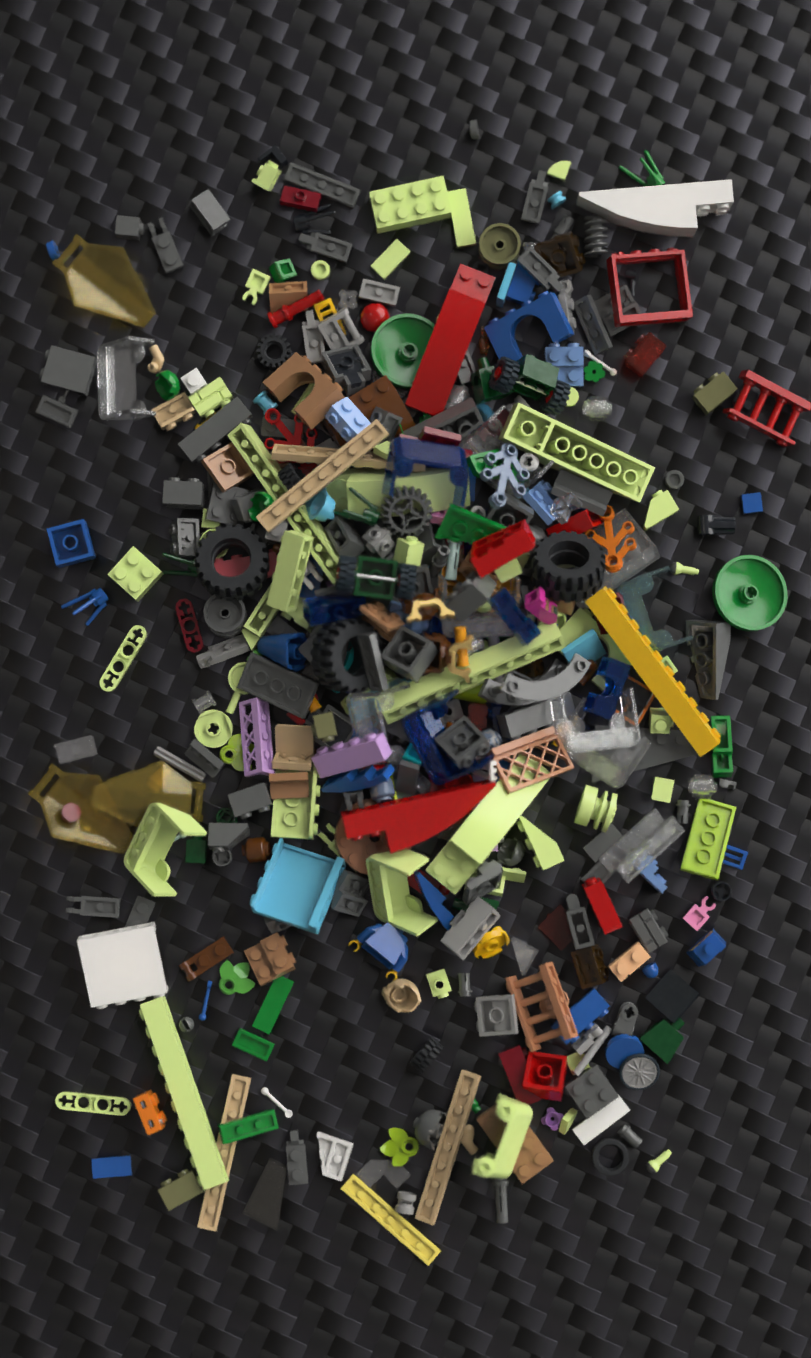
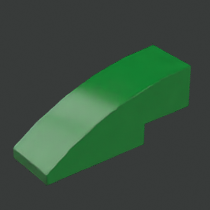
M711 716V728H715L721 736L719 738L721 740L720 743L711 749L712 778H732L733 748L730 716Z

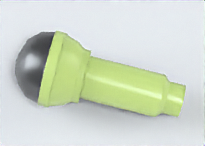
M673 562L670 565V572L674 575L681 573L689 575L699 574V569L683 566L679 562Z
M668 1149L656 1159L648 1161L646 1164L648 1172H658L660 1165L670 1157L672 1152Z

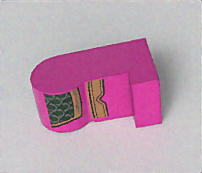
M538 587L525 595V608L545 624H553L557 621L558 605L545 597L544 589Z

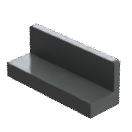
M560 469L552 486L551 494L603 517L613 491L565 469Z

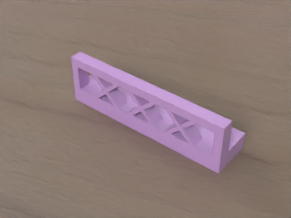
M258 697L239 702L244 776L251 777L258 774L269 776V774L275 773L274 769H272L273 748L269 703ZM251 705L252 711L248 716L246 714V706ZM252 723L253 730L249 734L247 728ZM253 741L255 747L251 753L249 745ZM254 759L256 761V769L251 771L250 764Z

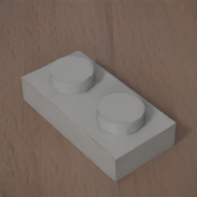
M363 279L359 299L396 307L400 287Z

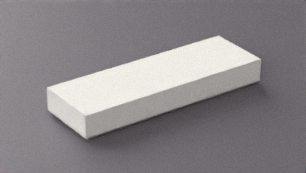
M619 1096L593 1116L583 1120L572 1130L583 1145H586L628 1113L630 1109Z

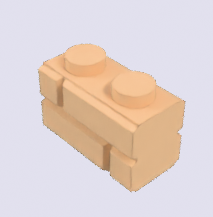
M636 941L610 963L608 968L622 982L627 978V975H630L650 958V955Z

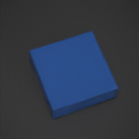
M761 492L741 495L743 514L763 512Z

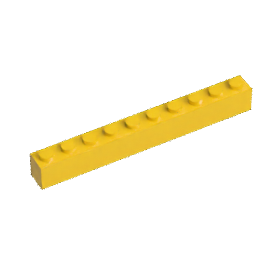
M604 586L596 594L588 598L585 603L700 757L720 743L721 740L719 738L721 736L719 732L709 726V719L703 712L700 713L698 711L696 701L686 695L684 692L686 688L680 681L677 682L675 680L673 670L668 665L665 666L661 661L663 659L661 654L651 648V641L645 634L642 635L640 633L638 623L628 617V610L622 603L619 604L617 602L615 592L611 588L608 589Z

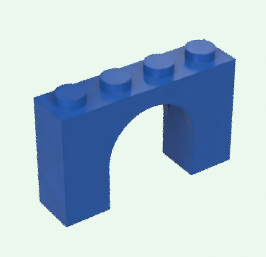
M548 291L539 294L538 299L533 302L528 300L522 303V307L518 310L511 309L507 311L503 318L499 319L497 317L488 322L489 325L484 327L498 359L505 356L514 361L523 357L515 339V331L520 321L528 316H537L543 321L553 343H559L575 335L556 294L549 293Z

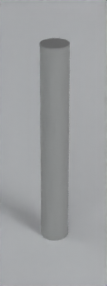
M605 1026L602 1030L603 1033L594 1041L572 1072L578 1077L611 1033L612 1029L609 1026Z

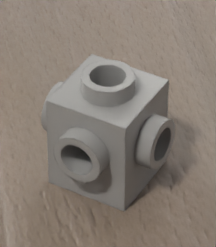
M376 524L375 527L369 529L363 536V539L367 542L366 548L371 553L376 552L382 558L396 546L395 542L391 539L392 533L385 526L381 528Z

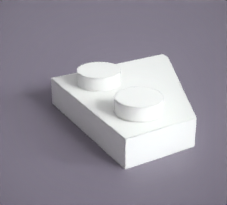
M317 1132L320 1147L319 1154L322 1161V1175L342 1181L354 1143Z

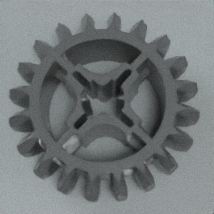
M406 485L403 486L402 491L396 487L395 494L389 491L390 498L384 497V501L387 504H381L383 511L380 512V515L384 517L382 522L386 524L385 527L388 530L392 529L393 535L398 532L399 537H402L404 533H406V536H410L411 532L417 536L418 529L424 532L423 525L429 526V522L426 519H432L430 512L433 511V508L430 506L431 501L427 499V494H421L420 488L415 491L414 486L407 490ZM405 499L403 503L396 504L398 501ZM413 499L421 504V511L413 507ZM409 508L410 512L404 515L403 511ZM391 512L400 516V524L391 518ZM417 519L413 523L408 524L410 520Z

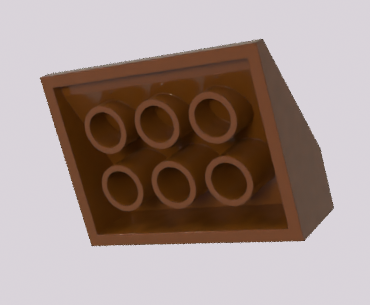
M386 375L349 397L368 421L374 408L377 406L402 417L400 425L403 431L416 425L397 390ZM326 418L321 421L339 448L347 443ZM400 426L394 439L402 433Z

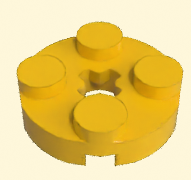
M500 926L494 927L482 937L472 951L476 958H479V956H482L483 959L490 958L503 951L501 947L504 944L507 946L510 938Z

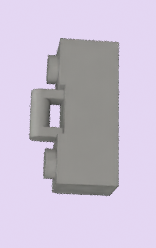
M478 896L469 904L466 912L461 909L450 922L451 929L444 934L440 941L451 952L464 960L499 919L500 915L492 906Z

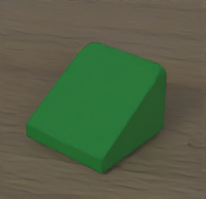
M290 258L274 262L269 267L275 283H282L297 276Z

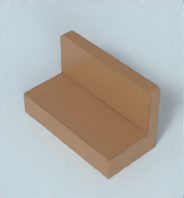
M307 281L269 283L271 313L282 308L281 306L284 304L290 305L308 295Z
M308 772L269 774L271 799L309 797Z

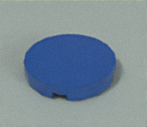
M628 1034L613 1037L605 1048L608 1063L618 1069L627 1057L638 1053L644 1054V1048L639 1038L634 1035L633 1037L628 1036Z

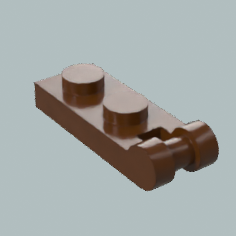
M223 936L180 964L179 968L187 975L186 979L190 982L234 953V951ZM193 963H195V965H196L197 968H198V969H197L196 971H194V972H193V970L191 969V967L189 966V965H191V964H193Z

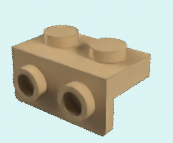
M185 392L152 409L162 431L165 429L167 431L172 430L177 426L176 423L182 420L186 422L194 417L193 414L196 413Z

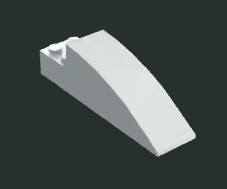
M732 179L579 192L577 198V206L617 225L657 235L694 237L698 228L697 216H706L708 213L714 212L716 215L726 214L734 203Z

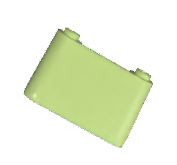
M498 1094L495 1102L497 1104L496 1113L501 1120L508 1122L497 1154L494 1155L487 1152L486 1156L480 1159L474 1158L471 1168L472 1173L482 1177L505 1179L512 1173L533 1112L528 1104Z

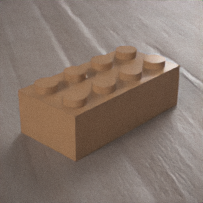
M495 1103L476 1117V1120L498 1149L508 1122L501 1120L497 1116V1104ZM530 1126L513 1168V1172L522 1184L554 1161Z

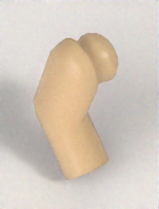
M468 1124L465 1126L461 1143L473 1155L478 1151V1148L473 1143L474 1127Z

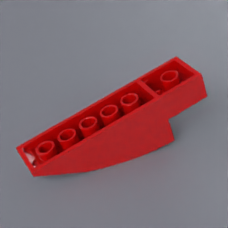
M460 263L429 339L405 406L430 416H435L444 411L496 277Z
M486 779L364 806L361 809L355 808L352 811H342L341 817L347 839L351 838V841L363 839V835L370 834L371 837L381 835L382 831H384L390 853L411 847L431 838L463 818L496 787V782Z

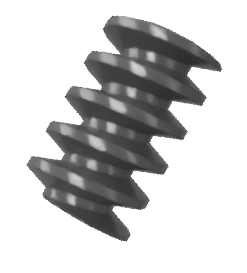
M600 216L584 217L586 221L584 228L587 229L584 231L586 236L584 243L587 244L584 246L586 251L584 256L588 258L601 257L603 254L608 253V250L603 249L604 246L608 245L607 242H603V239L608 238V235L603 234L604 231L608 230L607 227H603V224L608 223V220Z

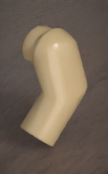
M156 344L149 348L153 359L148 364V370L152 373L159 372L164 363V357Z

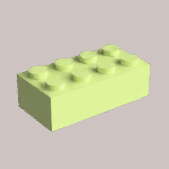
M444 176L369 192L377 234L448 219L452 215Z

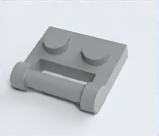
M347 307L340 309L337 313L317 323L331 350L354 344L360 345L365 341L352 322ZM341 318L353 337V340L348 342L337 322Z

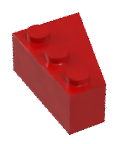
M524 519L472 543L470 560L479 576L483 578L523 553L531 551L535 547V537Z

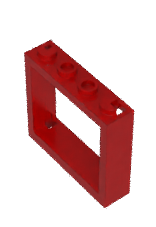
M673 247L666 249V251L651 249L646 253H641V250L631 251L630 254L618 252L613 253L606 260L615 327L683 322L693 317L684 250L674 249ZM674 260L681 310L623 315L616 265Z

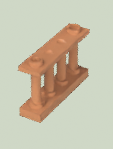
M553 962L540 965L539 973L520 980L517 979L516 975L505 978L507 991L515 996L516 1011L526 1037L525 1043L531 1052L542 1049L541 1042L562 1036L564 1040L579 1036ZM540 980L544 981L546 991L524 999L521 987ZM548 998L551 1000L552 1010L530 1017L528 1005ZM553 1017L557 1018L559 1028L540 1035L536 1034L533 1024Z

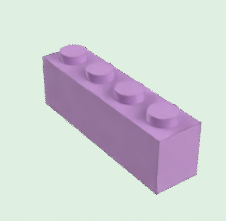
M372 732L364 736V738L354 737L346 743L340 741L332 745V747H320L311 759L320 778L383 762L392 754V751L383 732L378 734Z

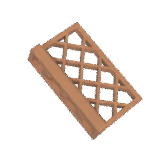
M557 724L494 747L487 753L486 758L497 761V765H494V767L497 768V773L508 794L575 768L558 735L560 730ZM555 741L558 747L557 752L547 748L549 742ZM533 748L542 750L540 758L531 754ZM546 752L555 756L553 763L544 760ZM517 754L526 756L524 764L515 760ZM529 758L539 762L537 769L527 766ZM557 759H563L567 767L562 768L556 765ZM505 760L509 762L508 770L502 768L498 761ZM513 764L523 768L521 775L511 772ZM544 764L551 767L550 773L541 772V765ZM525 770L535 774L533 780L523 777ZM509 776L519 780L517 786L511 788L508 782Z

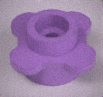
M549 1107L546 1115L541 1118V1123L548 1125L551 1130L555 1131L558 1129V1125L564 1115L557 1113L554 1108Z

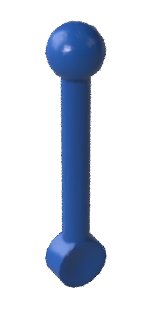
M208 981L202 1012L199 1015L201 1021L206 1019L205 1012L212 981Z

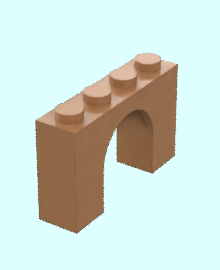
M295 352L265 379L263 384L279 402H282L299 386L307 383L315 384L312 392L293 409L300 420L312 430L325 418L330 407L345 397L341 393L343 391L342 387L337 382L333 384L332 379L326 373L322 374V371L316 364L312 366L311 361L305 355L302 357Z

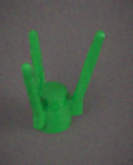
M647 150L644 153L654 172L643 158H640V161L650 174L646 179L648 183L623 166H619L620 170L644 187L664 185L666 183Z

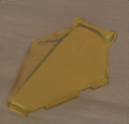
M76 234L71 244L61 256L52 262L56 268L64 273L74 306L143 328L156 314L123 247L89 244ZM81 245L84 248L68 268L63 264Z
M160 760L149 764L147 767L124 773L93 786L91 805L137 828L151 803H162L189 814L196 822H203L202 803L206 783L190 782L164 761ZM192 789H196L194 814H190Z
M51 763L44 777L28 793L41 804L51 837L124 854L133 839V835L101 777L92 774L63 772ZM57 774L59 778L45 796L39 795L53 776ZM68 803L78 805L81 810L80 818L74 823H67L61 818V810Z

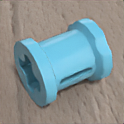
M266 390L253 400L264 411V415L268 409L278 406L277 403H274L269 398Z

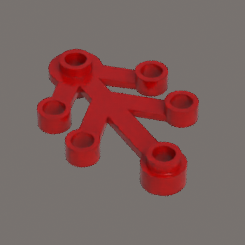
M270 408L265 412L266 421L269 424H275L288 440L282 441L267 438L264 442L267 449L272 450L274 445L268 447L269 441H273L274 444L302 446L301 440L304 423L297 422L298 415L296 414L294 417L295 431L293 436L280 420L281 414L277 409ZM272 414L277 415L275 420L270 419ZM309 428L306 431L308 438L307 446L314 447L318 432L314 428L312 430ZM310 431H315L313 437H309ZM277 461L278 463H280V464H282V465H283V464H286L287 462H288V463H290V462H291V463H297L296 461H286V462H279V461ZM299 463L305 470H312L317 466L316 463Z

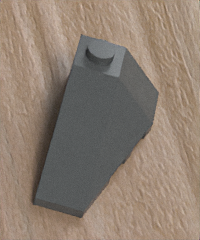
M686 620L687 646L690 645L692 652L691 662L695 664L697 671L695 678L700 697L704 699L718 700L731 637V625L723 620Z

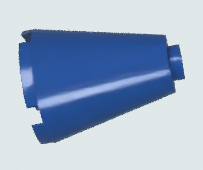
M299 632L268 635L260 638L257 648L261 655L289 670L300 671L306 666L303 665L306 658L298 651V648L308 638L304 636V633Z

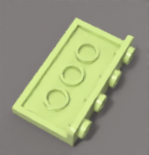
M314 763L311 771H306L309 776L308 798L273 799L271 837L313 840L314 835H317L318 824L315 823V816H319V804H316V797H320L321 785H317L320 776ZM276 769L275 773L299 772L298 770L281 771L279 769Z

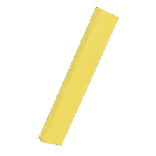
M354 1173L340 1188L427 1266L441 1252L436 1245L403 1216L395 1212L394 1208Z

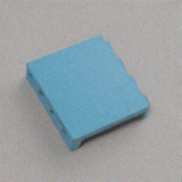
M280 837L278 843H275L273 846L271 860H267L265 864L264 876L258 880V890L250 899L252 911L270 919L318 934L333 899L337 882L346 868L345 859L337 856L336 860L286 844L283 838Z

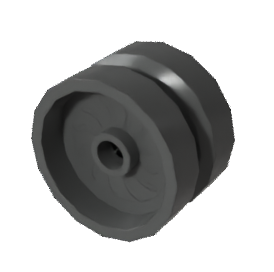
M214 594L205 603L203 610L204 619L212 633L218 637L232 638L242 632L243 626L248 620L247 610L242 600L238 601L236 597L233 598V601H227L226 597L219 599Z

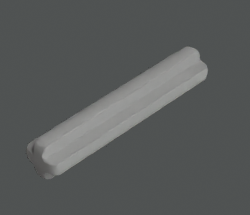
M159 746L153 753L154 756L200 782L206 776V773Z

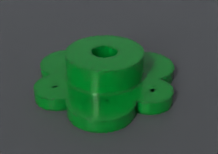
M590 361L588 366L584 367L585 379L587 381L593 380L595 383L598 382L599 378L601 379L605 376V371L602 369L603 365L601 363L597 364L596 361Z

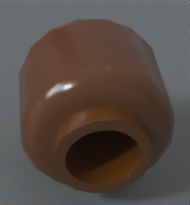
M264 837L248 838L245 845H242V855L246 856L248 862H264L271 855L270 842H267Z

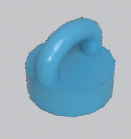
M484 403L476 405L484 422L493 415L488 405Z

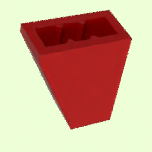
M586 509L547 528V537L551 533L556 532L558 534L560 531H566V533L575 531L577 534H581L604 523V521L600 519L598 514Z
M591 877L585 880V883L582 884L583 890L603 933L607 934L623 927L602 880L599 877Z

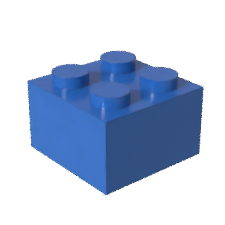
M84 519L47 528L55 564L58 568L96 558L88 525Z

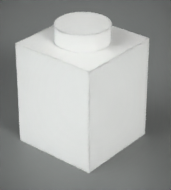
M197 368L181 377L183 384L191 395L207 385Z

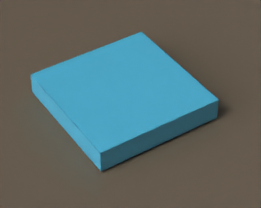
M508 263L497 295L496 306L503 308L515 273V263Z
M594 629L589 630L561 650L567 663L571 661L574 653L579 654L586 660L591 659L593 661L606 654Z

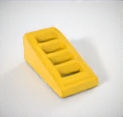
M331 298L313 306L320 322L324 320L323 317L331 313H337ZM328 306L330 307V309L322 313L320 312L321 309L326 308ZM339 319L337 322H338L339 326L341 327V329H342L344 335H347V333H346V331H345V329H344V327H343V324H342L341 320Z

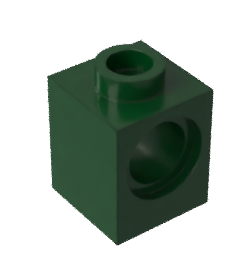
M191 836V840L186 839L185 863H206L207 840H203V836Z

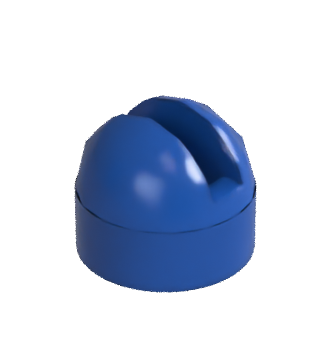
M655 962L642 968L644 975L648 978H655L658 975L659 970Z

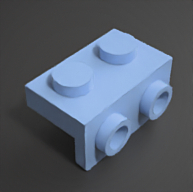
M348 397L333 404L325 415L329 423L347 442L371 424Z

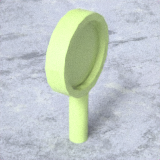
M247 662L237 663L228 674L229 685L234 690L226 710L230 714L234 713L241 694H249L237 688Z

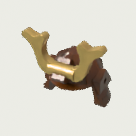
M439 588L433 589L432 594H419L410 601L397 598L402 605L401 610L405 614H409L407 623L413 621L424 622L432 619L438 610L441 613L440 619L445 617L454 618L455 612L445 607L438 594Z
M423 631L421 636L431 640L439 651L423 674L429 672L441 673L445 667H448L451 673L462 676L467 683H470L469 674L471 669H457L455 662H458V654L456 653L458 649H473L471 645L474 639L473 635H469L462 642L451 644L446 639V635L434 632L430 635Z

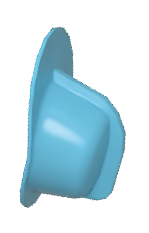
M326 488L306 502V510L310 520L325 521L335 518L334 509L336 502L327 493Z

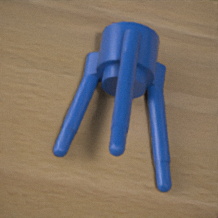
M94 588L89 593L61 605V608L64 609L89 597V601L72 612L73 615H76L92 603L95 607L99 605L85 623L88 626L99 612L107 606L106 601L109 598L101 588L97 590Z

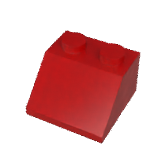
M528 1051L523 1088L542 1099L562 1101L567 1071V1056Z

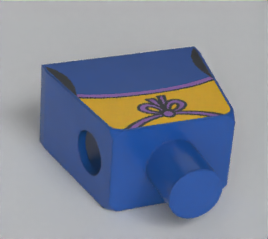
M712 928L686 953L698 967L704 966L726 947V942Z

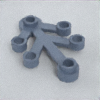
M509 442L504 443L499 452H489L483 458L487 465H492L497 460L503 459L502 465L492 469L485 468L480 472V478L483 481H489L492 477L500 474L497 490L489 497V504L493 509H500L506 503L504 492L507 480L516 497L520 498L526 493V488L518 484L510 469V465L512 464L517 473L516 477L521 482L527 480L530 474L527 469L521 467L517 459L518 450L515 445Z

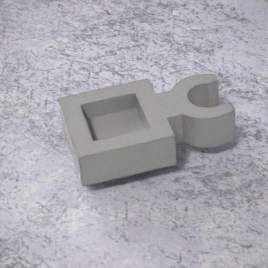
M594 1022V1025L588 1031L581 1032L579 1034L580 1038L573 1044L570 1043V1045L582 1055L589 1050L594 1043L593 1040L599 1037L603 1031Z

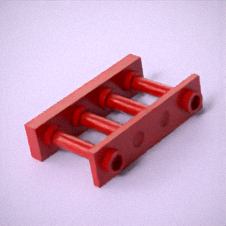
M750 370L741 371L739 378L744 380V386L734 408H726L723 410V413L728 415V419L735 422L740 421L777 440L776 444L782 447L795 445L796 442L790 439L789 436L799 414L811 410V402ZM755 386L760 389V395L750 417L740 413L751 387ZM772 395L776 397L777 402L765 426L756 420L767 396ZM787 403L792 406L793 411L783 433L780 434L772 429L783 405Z

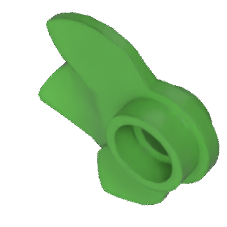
M226 960L221 965L219 972L222 979L219 982V988L222 993L226 995H231L235 992L244 994L255 986V982L247 978L250 969L249 963L243 962L233 967L232 963ZM227 981L232 982V988H226L225 983Z

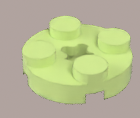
M207 710L200 714L194 726L195 736L206 747H222L232 737L233 725L231 719L222 711ZM214 723L215 726H219L216 734L208 731L211 728L210 724Z

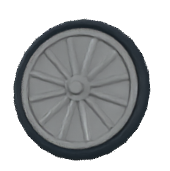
M643 1053L627 1057L619 1068L620 1080L626 1087L632 1090H644L651 1087L657 1081L660 1073L657 1061Z

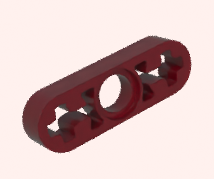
M180 599L176 603L175 608L186 647L192 653H199L204 647V642L193 604L188 599ZM185 602L186 605H190V608H187L188 615L192 614L193 617H186L182 620L181 617H185V614L179 608ZM189 620L195 623V628L192 631H186L184 628V624ZM198 632V636L194 635L197 642L200 641V644L197 645L198 649L190 647L192 638H187L186 635H193Z

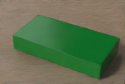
M239 1028L232 1044L233 1047L266 1062L275 1043L242 1028Z

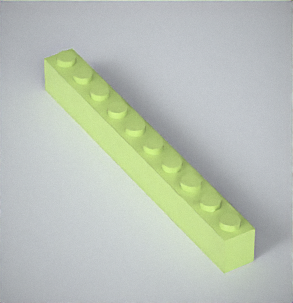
M240 423L227 436L275 502L288 491L278 476V472L282 469L276 460H271V453L250 425ZM305 503L290 515L287 520L294 530L314 537L310 553L332 584L335 585L339 554L321 523L316 519H309Z
M556 622L553 624L543 623L468 656L469 666H456V668L471 669L469 674L470 683H467L462 676L451 673L448 667H445L441 673H429L421 676L417 683L411 681L391 691L384 692L377 696L376 699L387 724H391L484 683L487 678L494 679L563 649L566 645Z
M159 997L140 1004L141 1009H139L141 1019L146 1022V1034L149 1039H152L154 1045L152 1046L153 1054L159 1059V1071L166 1079L165 1089L168 1094H171L173 1100L171 1101L173 1111L178 1114L179 1120L177 1122L179 1129L184 1131L186 1137L184 1138L185 1146L187 1149H190L192 1154L190 1160L193 1168L197 1169L198 1184L200 1187L203 1186L204 1190L229 1181L166 997Z

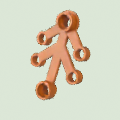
M607 505L604 516L599 515L600 519L604 521L606 539L596 534L593 529L587 530L585 535H587V538H593L597 544L608 550V555L605 554V569L608 572L615 573L622 568L624 556L628 551L634 550L637 544L634 538L629 537L624 541V546L616 553V547L627 534H632L635 528L632 522L626 521L614 537L612 520L615 517L613 508Z

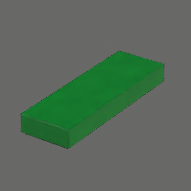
M284 976L273 981L252 1027L270 1034L295 981Z
M274 1109L218 1125L223 1145L279 1128Z

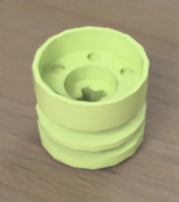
M585 785L574 823L587 826L590 819L594 820L593 829L597 830L599 823L602 822L601 831L606 833L615 816L617 794L612 793L608 801V791H604L602 797L599 798L597 797L598 788Z

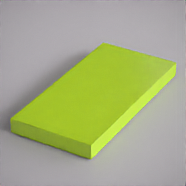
M699 796L680 870L716 881L719 879L736 811L735 806Z

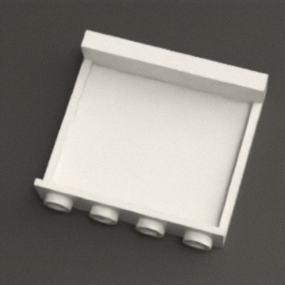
M155 921L78 937L77 944L91 1008L102 1009L112 1003L122 1005L127 1003L128 1000L133 999L136 1002L142 1001L148 996L159 998L168 992L155 932Z

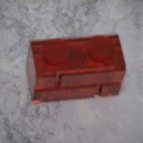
M651 332L647 335L642 334L636 341L638 346L634 350L631 348L624 356L626 358L624 364L640 378L644 376L667 347L666 344Z
M470 702L468 703L467 718L482 731V728H485L487 723L488 705Z

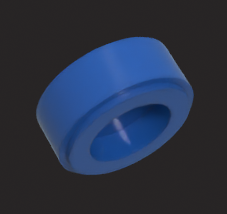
M54 240L47 242L46 248L50 258L53 261L59 259L60 253Z

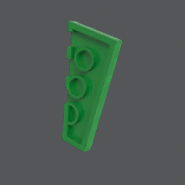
M450 503L435 534V538L451 539V541L458 543L462 541L472 545L474 541L502 530L506 526Z

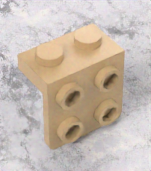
M277 724L275 727L276 753L272 761V769H279L281 771L298 770L299 772L311 771L313 765L311 758L314 756V736L311 726Z

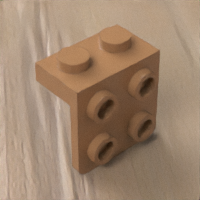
M379 601L366 603L359 608L364 613L362 620L372 624L374 630H377L389 642L401 625L404 626L405 622L400 620L401 617L398 614L388 611L386 606Z

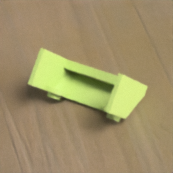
M151 803L148 806L124 856V865L152 896H176L177 892L167 883L171 870L165 858L179 831L184 836H206L207 832L189 814L162 803Z
M406 848L393 853L386 851L372 854L366 859V868L373 910L376 917L382 922L390 923L392 926L418 937L438 922V918L423 912L421 900L410 895L407 876L427 863L429 858Z

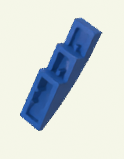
M389 764L379 770L370 765L360 771L358 769L346 771L328 778L320 790L322 792H348L373 787L388 781L395 769Z
M416 870L413 873L428 906L440 923L447 930H450L452 927L450 921L454 916L441 904L446 897Z

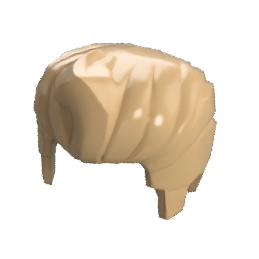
M396 979L382 989V996L386 1000V1004L399 1013L412 1012L421 1002L417 986L407 979Z

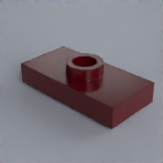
M284 186L280 205L317 212L321 193Z

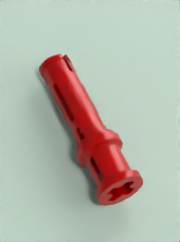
M318 289L290 305H282V308L273 313L268 312V318L273 327L277 328L279 324L286 320L291 321L294 315L324 301V297Z

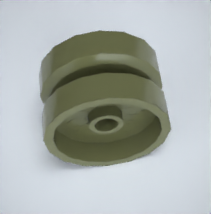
M497 223L490 225L480 236L478 247L480 259L491 269H507L508 263H515L518 259L521 247L520 236L508 224Z

